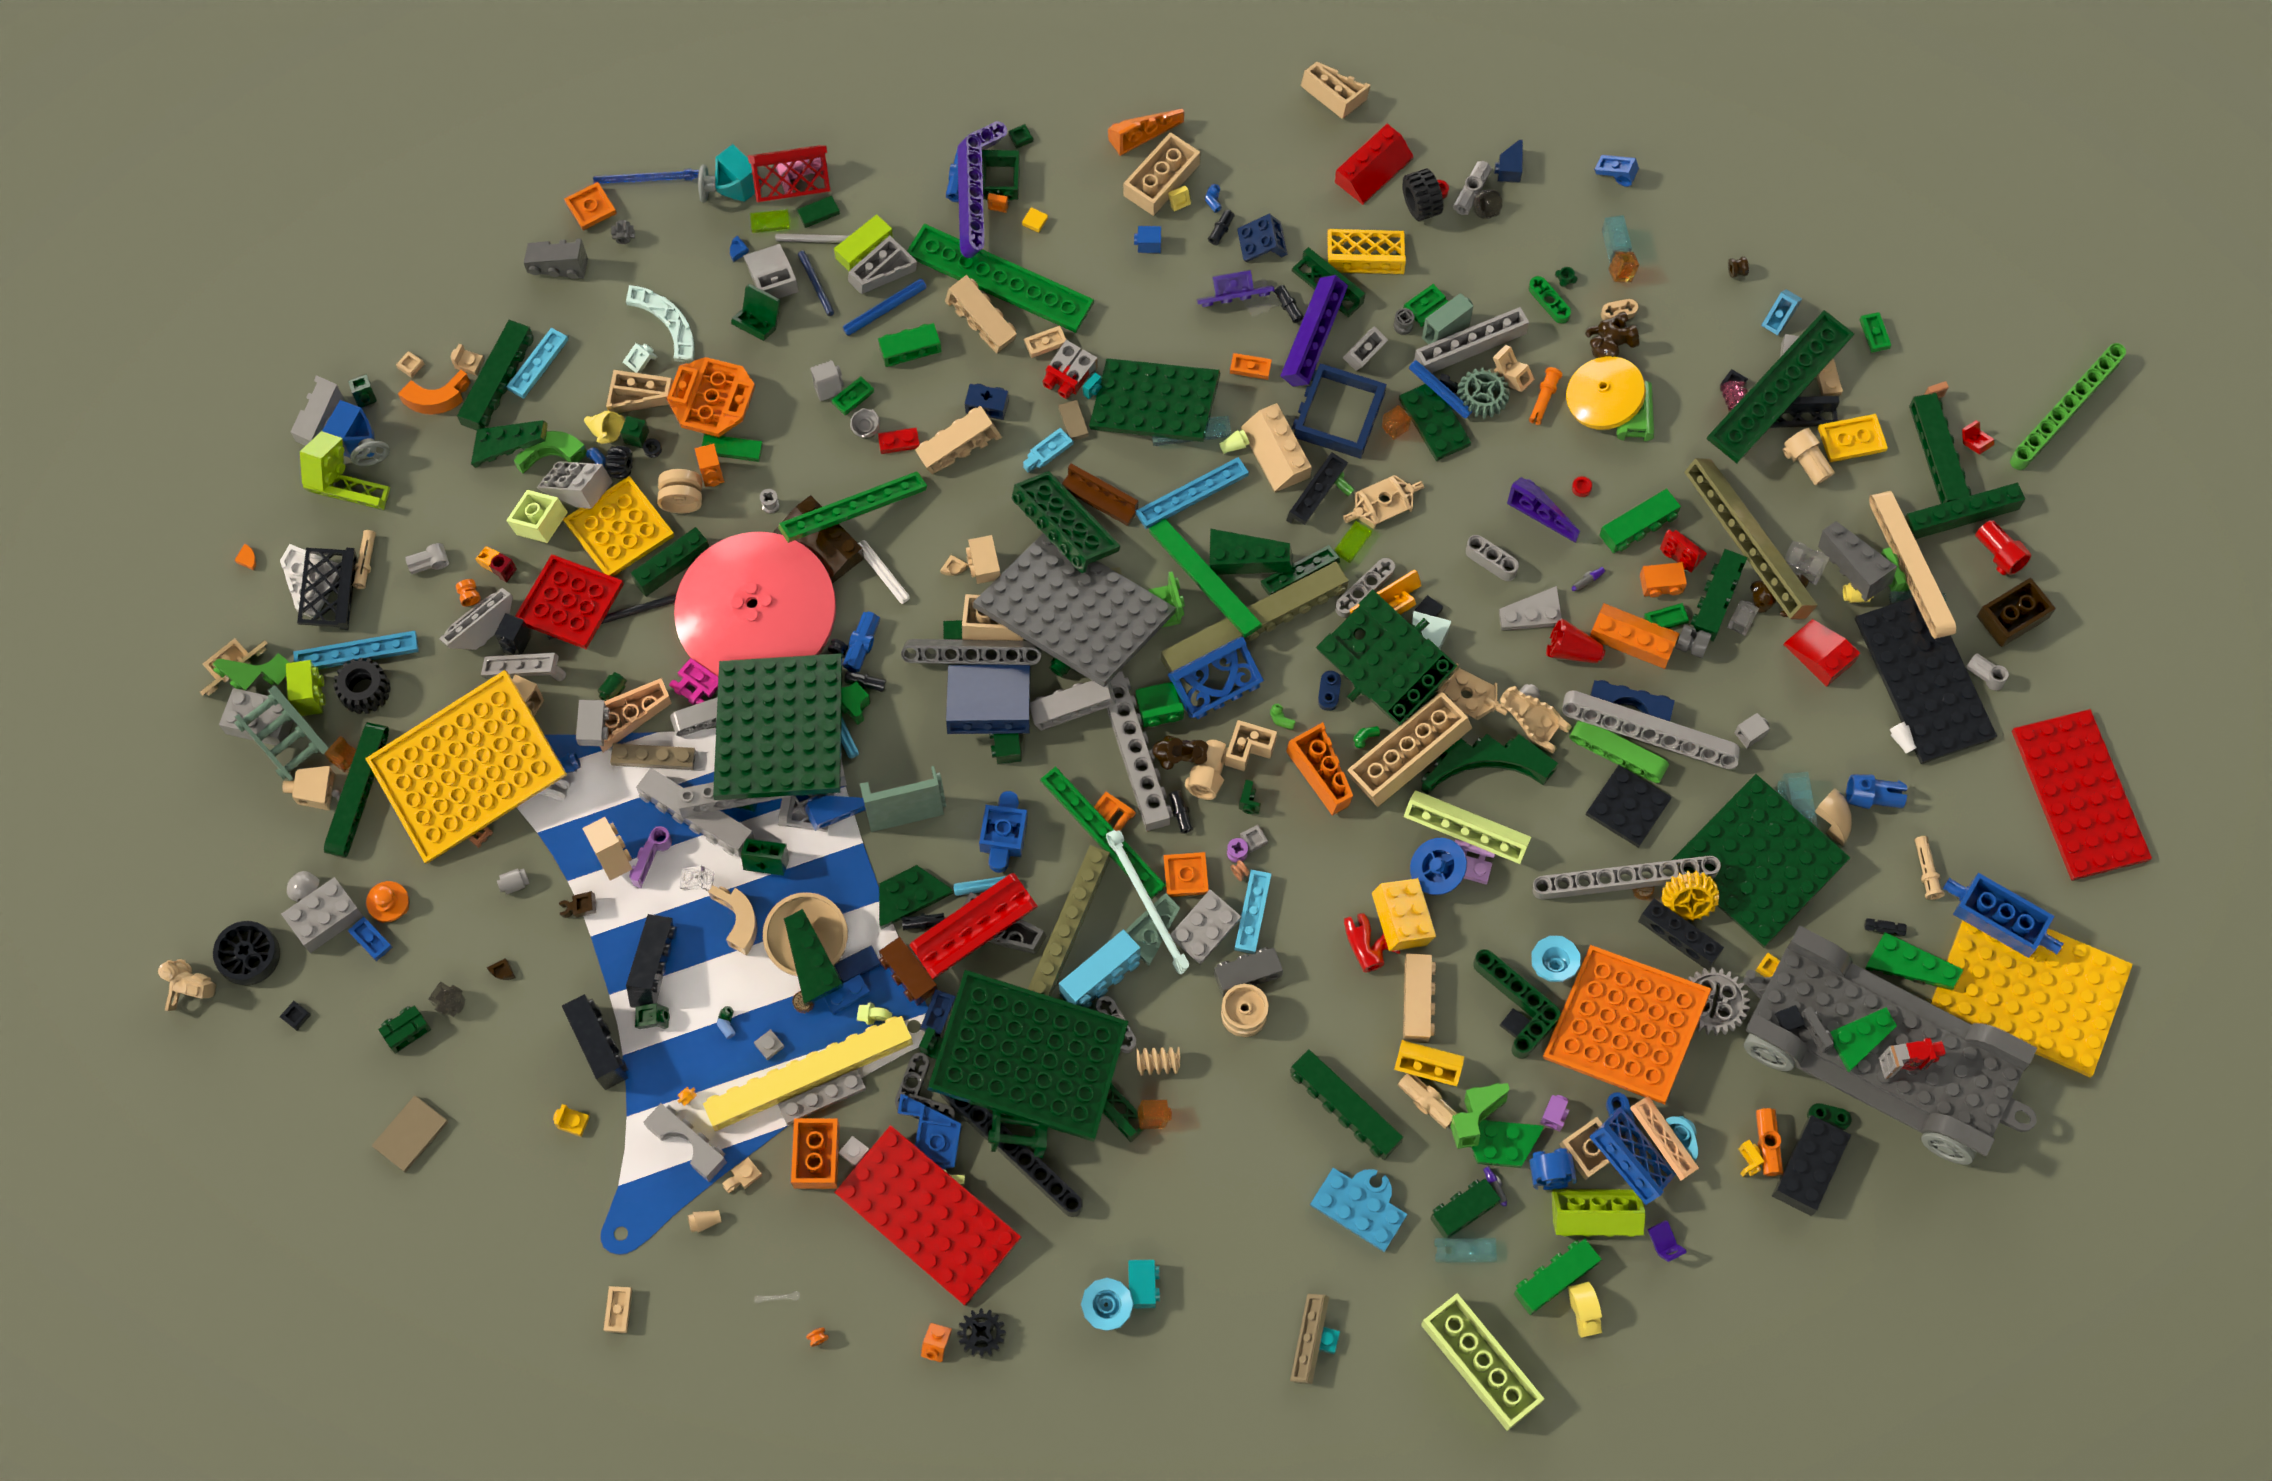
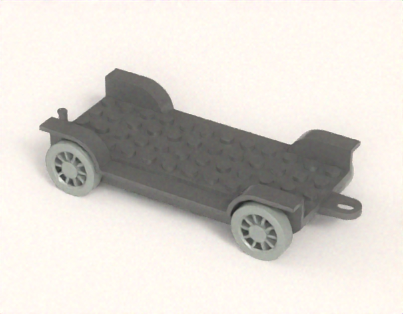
M1800 925L1772 977H1757L1753 970L1746 972L1743 983L1749 986L1760 998V1001L1747 1025L1746 1031L1749 1034L1744 1042V1048L1750 1056L1760 1063L1781 1071H1790L1796 1064V1068L1923 1134L1921 1141L1928 1150L1945 1160L1957 1164H1971L1977 1152L1986 1157L1995 1140L1992 1137L1999 1122L2019 1132H2027L2035 1126L2037 1120L2035 1112L2025 1104L2011 1098L2023 1071L2030 1065L2037 1047L1997 1027L1981 1023L1969 1024L1852 964L1851 957L1841 947ZM1796 1005L1801 1014L1804 1009L1811 1006L1813 1011L1818 1012L1820 1015L1821 1024L1825 1030L1827 1029L1831 1032L1887 1007L1897 1027L1848 1073L1834 1045L1826 1052L1821 1053L1805 1025L1789 1032L1780 1026L1775 1013ZM1926 1038H1931L1932 1043L1943 1042L1946 1054L1940 1056V1060L1932 1063L1926 1070H1920L1919 1067L1913 1071L1901 1069L1894 1077L1884 1079L1879 1057L1889 1046L1923 1041ZM2023 1111L2030 1117V1123L2018 1122L2015 1119V1113Z

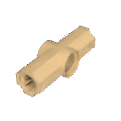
M1407 1073L1398 1083L1400 1089L1414 1100V1104L1424 1114H1429L1444 1129L1449 1127L1452 1116L1457 1113L1442 1100L1441 1095L1433 1087L1426 1086L1416 1075Z

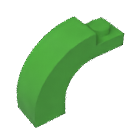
M547 431L544 442L519 452L514 462L517 469L523 474L542 457L555 455L562 457L567 462L578 463L586 456L587 451L584 444L574 436L560 431Z

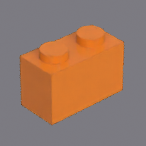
M710 444L695 448L705 487H714L723 483L724 479L715 445Z
M1683 562L1643 566L1640 572L1644 596L1679 595L1684 592L1687 585Z

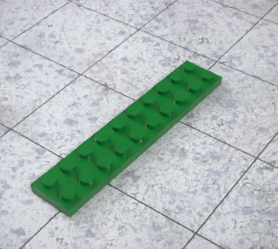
M925 223L907 250L917 262L957 280H961L967 275L970 279L975 280L979 290L1074 333H1077L1094 304V299L983 249L973 258H966L960 251V239Z

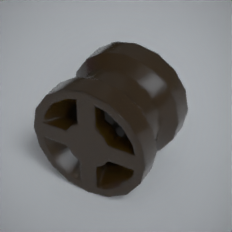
M1745 256L1737 260L1734 258L1729 259L1728 270L1731 278H1735L1738 275L1747 276L1749 274L1748 260Z

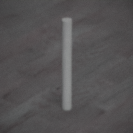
M776 234L775 239L776 241L841 243L849 236Z

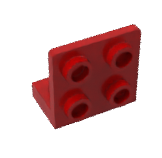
M1668 530L1660 547V550L1666 557L1672 558L1677 563L1683 562L1684 570H1688L1690 573L1695 570L1707 555L1705 551L1677 530L1674 532Z

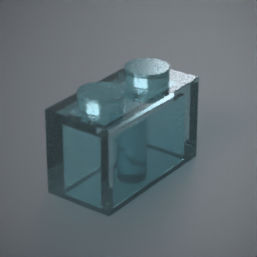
M1624 215L1605 218L1602 233L1609 262L1629 260L1632 246Z

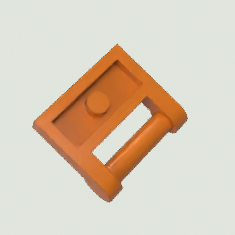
M1105 792L1094 806L1108 823L1119 810L1123 812V815L1113 826L1115 831H1121L1128 820L1136 815L1132 808L1108 792Z

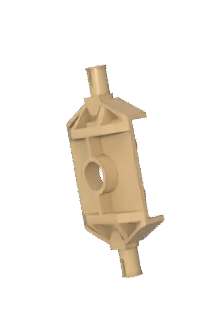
M1395 475L1355 493V508L1353 512L1343 516L1344 521L1348 523L1359 519L1374 529L1376 524L1407 510L1412 512L1413 494L1424 489L1422 481L1413 485L1407 484ZM1385 495L1388 496L1390 500L1388 502H1382L1379 500V497Z
M1461 668L1437 691V695L1442 691L1446 696L1450 697V700L1464 714L1476 720L1494 711L1505 716L1508 713V710L1497 701V683L1492 685ZM1464 690L1470 691L1472 697L1464 698L1461 692Z

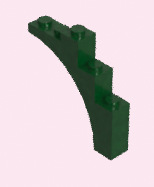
M1488 734L1482 739L1479 737L1473 746L1460 738L1440 755L1441 757L1434 765L1435 769L1433 772L1425 774L1421 780L1423 782L1421 790L1428 795L1435 787L1451 776L1478 768H1501L1516 771L1544 785L1556 771L1558 763L1520 734L1515 739L1510 738L1505 747Z

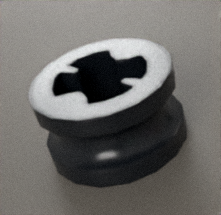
M654 438L646 440L643 444L645 455L650 458L658 457L662 452L659 441ZM651 445L656 447V450L653 449V452H650L648 448Z
M832 639V645H829L827 649L832 654H842L843 657L845 655L844 651H847L848 646L838 639Z

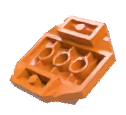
M704 357L689 364L679 365L667 401L681 428L720 437L743 422L755 390V384L743 366Z

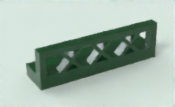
M1308 247L1303 251V258L1292 268V272L1314 290L1317 286L1314 278L1333 275L1339 277L1348 285L1342 301H1351L1354 304L1349 310L1342 303L1339 310L1349 318L1364 304L1365 293L1311 248ZM1306 264L1311 268V273H1303L1299 269Z
M1111 1083L1112 1098L1106 1099L1103 1114L1131 1143L1150 1124ZM1114 1103H1123L1126 1106V1114H1120L1114 1108ZM1128 1118L1138 1119L1142 1125L1135 1130L1128 1123Z

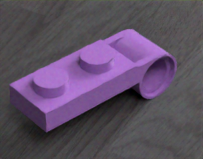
M659 826L654 828L644 847L640 848L637 855L638 862L636 866L632 867L629 875L633 886L642 888L657 850L666 851L671 847L672 839L665 827ZM666 836L664 841H656L658 837Z

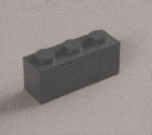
M1268 947L1262 948L1256 954L1250 956L1248 954L1241 955L1237 960L1230 963L1229 961H1223L1214 968V976L1222 997L1225 996L1229 989L1236 985L1250 984L1256 986L1280 978L1283 974L1275 948L1268 949Z

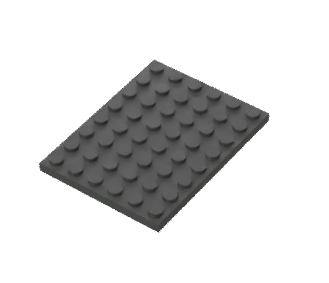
M1044 533L973 602V608L1007 627L1012 632L1102 687H1105L1176 612V607L1098 561L1088 564L1086 572L1081 573Z

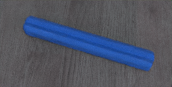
M1415 360L1409 366V370L1463 418H1468L1472 411H1468L1469 407L1467 405L1464 406V402L1422 364Z

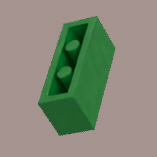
M934 323L923 324L913 329H904L899 333L886 334L878 338L879 349L885 367L942 352Z

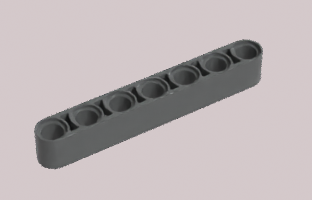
M909 639L903 646L901 656L908 663L1034 665L1040 661L1043 650L1029 641ZM907 648H913L916 653H909ZM927 649H934L936 654H930ZM947 649H954L957 653L954 655L950 654ZM974 649L977 654L971 655L967 650ZM993 649L997 654L991 655L987 650ZM1008 650H1015L1017 655H1010ZM1035 650L1038 655L1032 656L1028 651Z

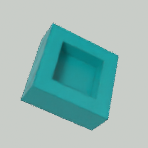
M1094 373L1083 385V396L1087 399L1097 395L1098 391L1102 388L1100 385L1101 376L1097 373Z
M1323 1327L1319 1350L1335 1354L1340 1331Z

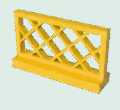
M1328 229V263L1340 273L1404 274L1406 263L1404 231ZM1332 236H1340L1342 240L1337 243L1332 239ZM1358 236L1362 240L1356 243L1351 238ZM1372 237H1378L1381 240L1377 243H1374L1370 239ZM1392 237H1400V241H1398L1396 244H1394L1389 239ZM1348 242L1352 247L1346 250L1341 245ZM1365 242L1371 246L1367 251L1361 247ZM1384 243L1390 246L1386 251L1380 247ZM1338 249L1343 254H1332V252ZM1357 249V250H1358L1359 252H1361L1362 254H1351V253ZM1377 250L1381 255H1371L1370 253ZM1395 250L1400 255H1390V253Z

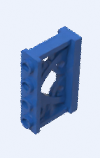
M1238 637L1168 674L1189 718L1196 717V719L1206 716V711L1211 708L1217 710L1225 706L1224 702L1229 699L1234 701L1242 697V692L1246 690L1251 692L1261 687L1259 683L1264 681L1243 637ZM1236 649H1240L1246 663L1238 664ZM1222 658H1225V659H1226V663H1225V664L1230 663V666H1228V667H1223V666H1221V665H1220V660H1221ZM1211 663L1221 671H1229L1227 682L1222 690L1211 689L1203 685L1209 675L1207 664ZM1243 667L1250 671L1251 678L1248 682L1243 683L1240 680L1241 676H1246V674L1237 672L1238 668ZM1198 670L1204 674L1199 682L1196 681L1200 678L1196 676ZM1180 678H1183L1192 687L1187 694L1179 680ZM1235 683L1238 688L1231 691ZM1196 690L1199 691L1196 695V701L1200 697L1204 699V703L1200 707H1196L1191 703V696ZM1210 696L1219 697L1210 702Z

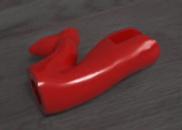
M1361 913L1357 914L1359 927H1355L1350 916L1344 918V926L1351 948L1363 972L1367 973L1377 970L1384 965L1383 951L1389 949L1384 933L1370 948V922L1367 916ZM1394 950V951H1392V952H1395V953L1400 954V950Z

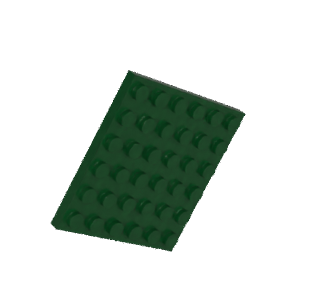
M1755 774L1672 860L1704 856L1716 857L1720 861V870L1713 879L1717 884L1720 895L1717 906L1764 948L1851 857L1762 778ZM1705 865L1706 870H1715V867L1713 865ZM1691 867L1683 868L1686 873L1687 871L1690 874L1694 873V869Z

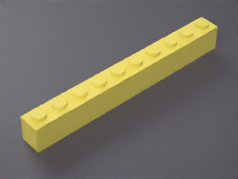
M896 1016L891 1017L880 1026H870L865 1030L866 1032L859 1035L852 1034L839 1044L835 1042L828 1045L823 1051L811 1052L805 1059L800 1061L793 1060L780 1070L777 1068L770 1070L766 1073V1076L752 1078L746 1082L747 1084L741 1087L734 1086L723 1095L709 1097L706 1100L707 1102L703 1103V1106L714 1131L723 1129L855 1069L913 1045L912 1038L902 1016L898 1018Z

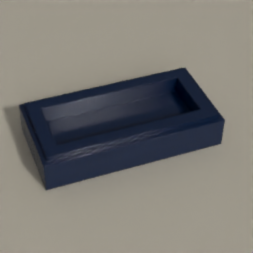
M871 945L839 961L834 967L842 982L845 983L859 974L861 976L881 966V963Z

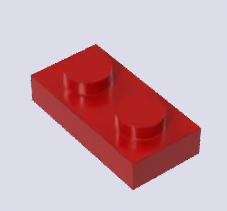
M917 427L878 433L881 454L912 450L919 447Z

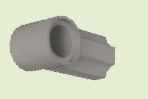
M441 543L432 544L426 548V551L405 557L411 575L430 568L435 570L443 569L449 564L444 545Z
M1978 653L1973 656L1966 669L1986 681L1987 686L1995 691L2003 688L2009 676L2008 670L2005 667L1994 665ZM1993 676H1997V677H1999L2001 680H1997V679H1995Z

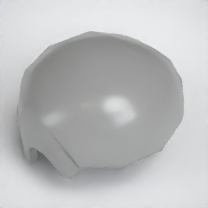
M862 408L852 416L850 427L856 436L870 438L878 432L880 419L873 409Z
M307 871L294 874L287 884L286 892L288 897L293 901L299 902V899L305 898L318 888L319 879Z

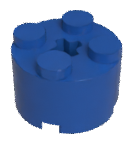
M1566 1148L1556 1149L1554 1153L1546 1154L1544 1151H1539L1532 1154L1533 1158L1529 1162L1533 1187L1535 1189H1538V1186H1543L1544 1190L1562 1189L1568 1187V1182L1573 1181V1184L1577 1182L1573 1156L1568 1153Z

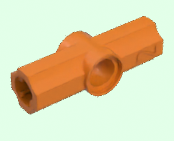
M1771 1108L1756 1110L1759 1135L1758 1148L1764 1160L1762 1164L1763 1175H1782L1781 1137L1778 1134L1776 1110ZM1765 1138H1770L1774 1142V1146H1768L1765 1143Z

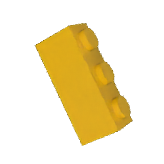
M1402 1040L1394 1070L1457 1087L1464 1056Z

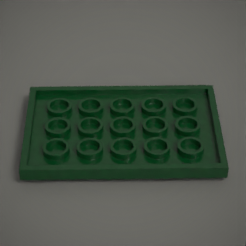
M1107 358L1100 383L1102 388L1097 393L1089 427L1091 430L1204 442L1219 383L1220 370Z

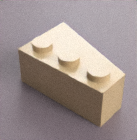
M1319 62L1314 63L1304 71L1301 83L1302 88L1342 119L1367 100L1371 86L1368 83L1363 85L1354 81V77L1349 76L1347 78L1340 75L1338 70Z
M613 370L606 407L608 411L622 413L669 405L667 397L673 380L669 377Z

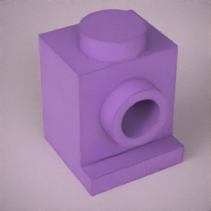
M1552 1095L1540 1123L1560 1132L1569 1112V1109H1566L1568 1099L1561 1095Z

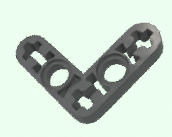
M915 1053L910 1058L895 1098L897 1110L900 1094L906 1095V1092L914 1094V1096L909 1094V1098L922 1104H928L933 1110L937 1107V1112L941 1114L948 1111L951 1119L955 1120V1113L952 1107L919 1096L930 1063L924 1053ZM923 1059L925 1065L919 1067V1074L915 1073L917 1068L915 1061ZM909 1078H916L918 1080V1085L915 1088H909L906 1085Z

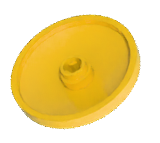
M1606 356L1585 363L1574 373L1567 387L1566 399L1572 415L1578 422L1592 429L1606 430L1627 423L1639 412L1645 400L1646 387L1641 372L1633 363L1620 357Z

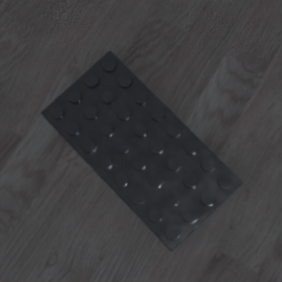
M1914 597L1855 617L1858 628L1901 722H1905L1906 726L1909 725L1914 744L1917 747L1914 751L1920 764L1996 739L1997 734L1951 635L1936 639L1932 637Z

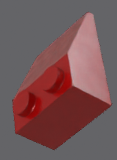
M1814 619L1783 644L1826 687L1850 668L1860 655V652L1847 639Z

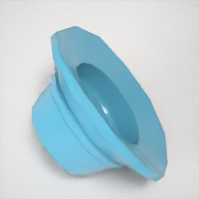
M1548 936L1538 941L1531 953L1532 967L1538 976L1550 982H1564L1574 977L1580 968V953L1573 942L1563 936Z
M1108 1277L1094 1281L1084 1291L1081 1302L1083 1314L1087 1321L1094 1328L1105 1331L1121 1328L1130 1318L1134 1305L1130 1290L1120 1281Z

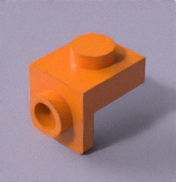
M930 1323L923 1340L921 1356L929 1360L942 1362L952 1329Z

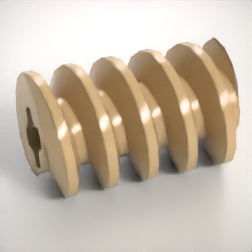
M1161 1047L1159 1054H1157L1155 1048H1152L1150 1054L1147 1048L1143 1049L1142 1054L1136 1048L1137 1070H1139L1141 1076L1144 1074L1145 1069H1147L1149 1075H1152L1153 1069H1156L1157 1074L1160 1075L1162 1068H1164L1166 1074H1169L1171 1068H1173L1175 1074L1178 1073L1180 1068L1179 1047L1176 1053H1174L1172 1047H1169L1168 1053Z

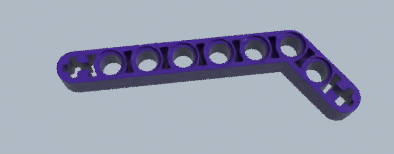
M999 121L968 134L957 147L960 251L966 258H973L984 247L982 150L995 146L1007 135V127Z

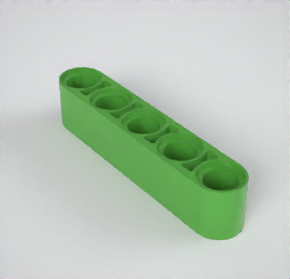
M1579 720L1569 736L1574 743L1654 783L1661 782L1669 767L1668 761L1604 728Z

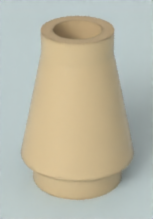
M719 1210L692 1212L693 1214L688 1215L691 1232L697 1231L699 1233L721 1223Z

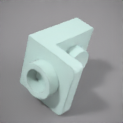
M635 343L623 363L635 373L641 374L650 359L656 360L657 356L652 353L654 349L647 344L640 345Z

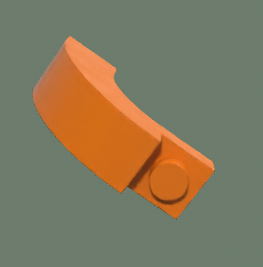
M460 370L442 388L435 390L424 389L411 380L398 395L404 405L416 412L440 414L452 410L463 402L461 393L468 389L471 382L467 373Z

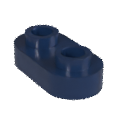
M1326 671L1321 676L1318 705L1325 711L1334 710L1338 705L1341 677L1335 671ZM1333 678L1335 681L1329 682L1327 679ZM1330 696L1332 700L1328 701L1325 697Z

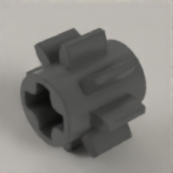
M626 220L617 221L616 226H611L612 239H616V242L619 244H628L630 238H635L634 226L630 225V222Z

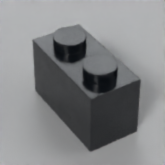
M505 613L495 632L503 652L507 655H522L531 638L525 621Z

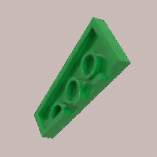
M1886 932L1883 934L1865 967V970H1877L1886 975L1892 976L1894 974L1905 977L1908 980L1914 981L1915 979L1923 981L1925 984L1954 990L1963 973V969Z

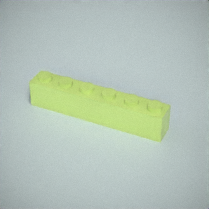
M1416 790L1410 798L1404 817L1518 864L1521 863L1531 839L1528 835Z

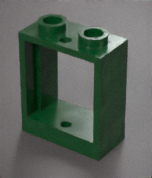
M982 150L983 199L987 200L988 194L992 193L1006 196L1008 201L1018 200L1019 150ZM987 167H1014V187L986 186Z

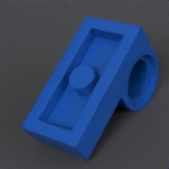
M1601 155L1594 170L1597 175L1614 176L1617 183L1628 187L1632 185L1639 166L1636 158Z

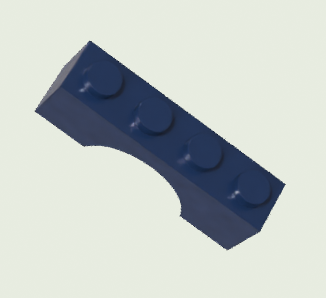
M1594 680L1590 696L1614 704L1631 705L1642 713L1669 722L1675 700L1664 695L1656 696L1645 690L1636 691L1625 685H1612L1605 680Z

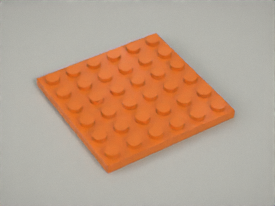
M1590 945L1545 1050L1543 1059L1640 1096H1648L1651 1100L1665 1105L1710 996L1711 988Z

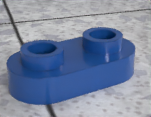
M1619 1092L1611 1094L1606 1101L1609 1116L1617 1109L1613 1106V1103L1618 1102L1635 1124L1628 1098ZM1618 1116V1122L1621 1123L1623 1121ZM1620 1131L1621 1136H1625V1132Z

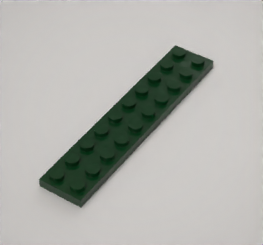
M1823 310L1706 439L1737 464L1851 340L1854 333L1827 311Z

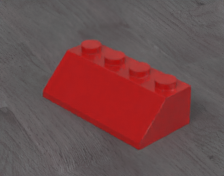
M1387 123L1336 170L1335 183L1363 205L1406 166L1414 156L1402 135Z

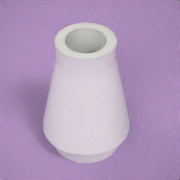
M1905 722L1889 729L1892 733L1891 737L1905 753L1917 748L1914 744L1909 725L1906 726Z

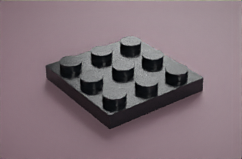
M1618 765L1585 815L1639 848L1672 797Z

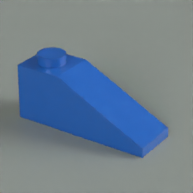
M825 795L823 797L815 796L810 798L808 803H806L805 811L814 831H817L866 811L863 798Z

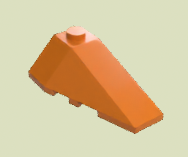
M1178 109L1115 123L1108 129V140L1121 156L1183 123L1184 110Z

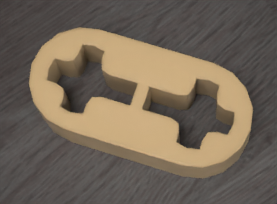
M1632 299L1607 303L1602 308L1601 317L1603 320H1606L1625 311L1628 319L1636 316L1638 304Z

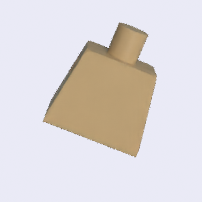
M330 766L299 769L295 773L294 781L283 782V793H293L292 797L299 805L330 810L335 773Z

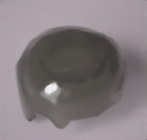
M1490 189L1482 190L1476 194L1473 201L1476 215L1483 219L1498 216L1502 209L1500 193Z

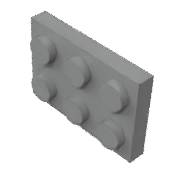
M1209 890L1170 936L1180 948L1201 965L1242 919V916L1212 890Z

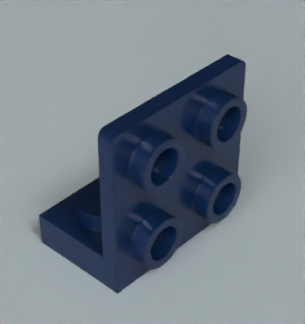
M1270 213L1237 229L1245 262L1270 251L1280 257L1288 255L1281 222Z

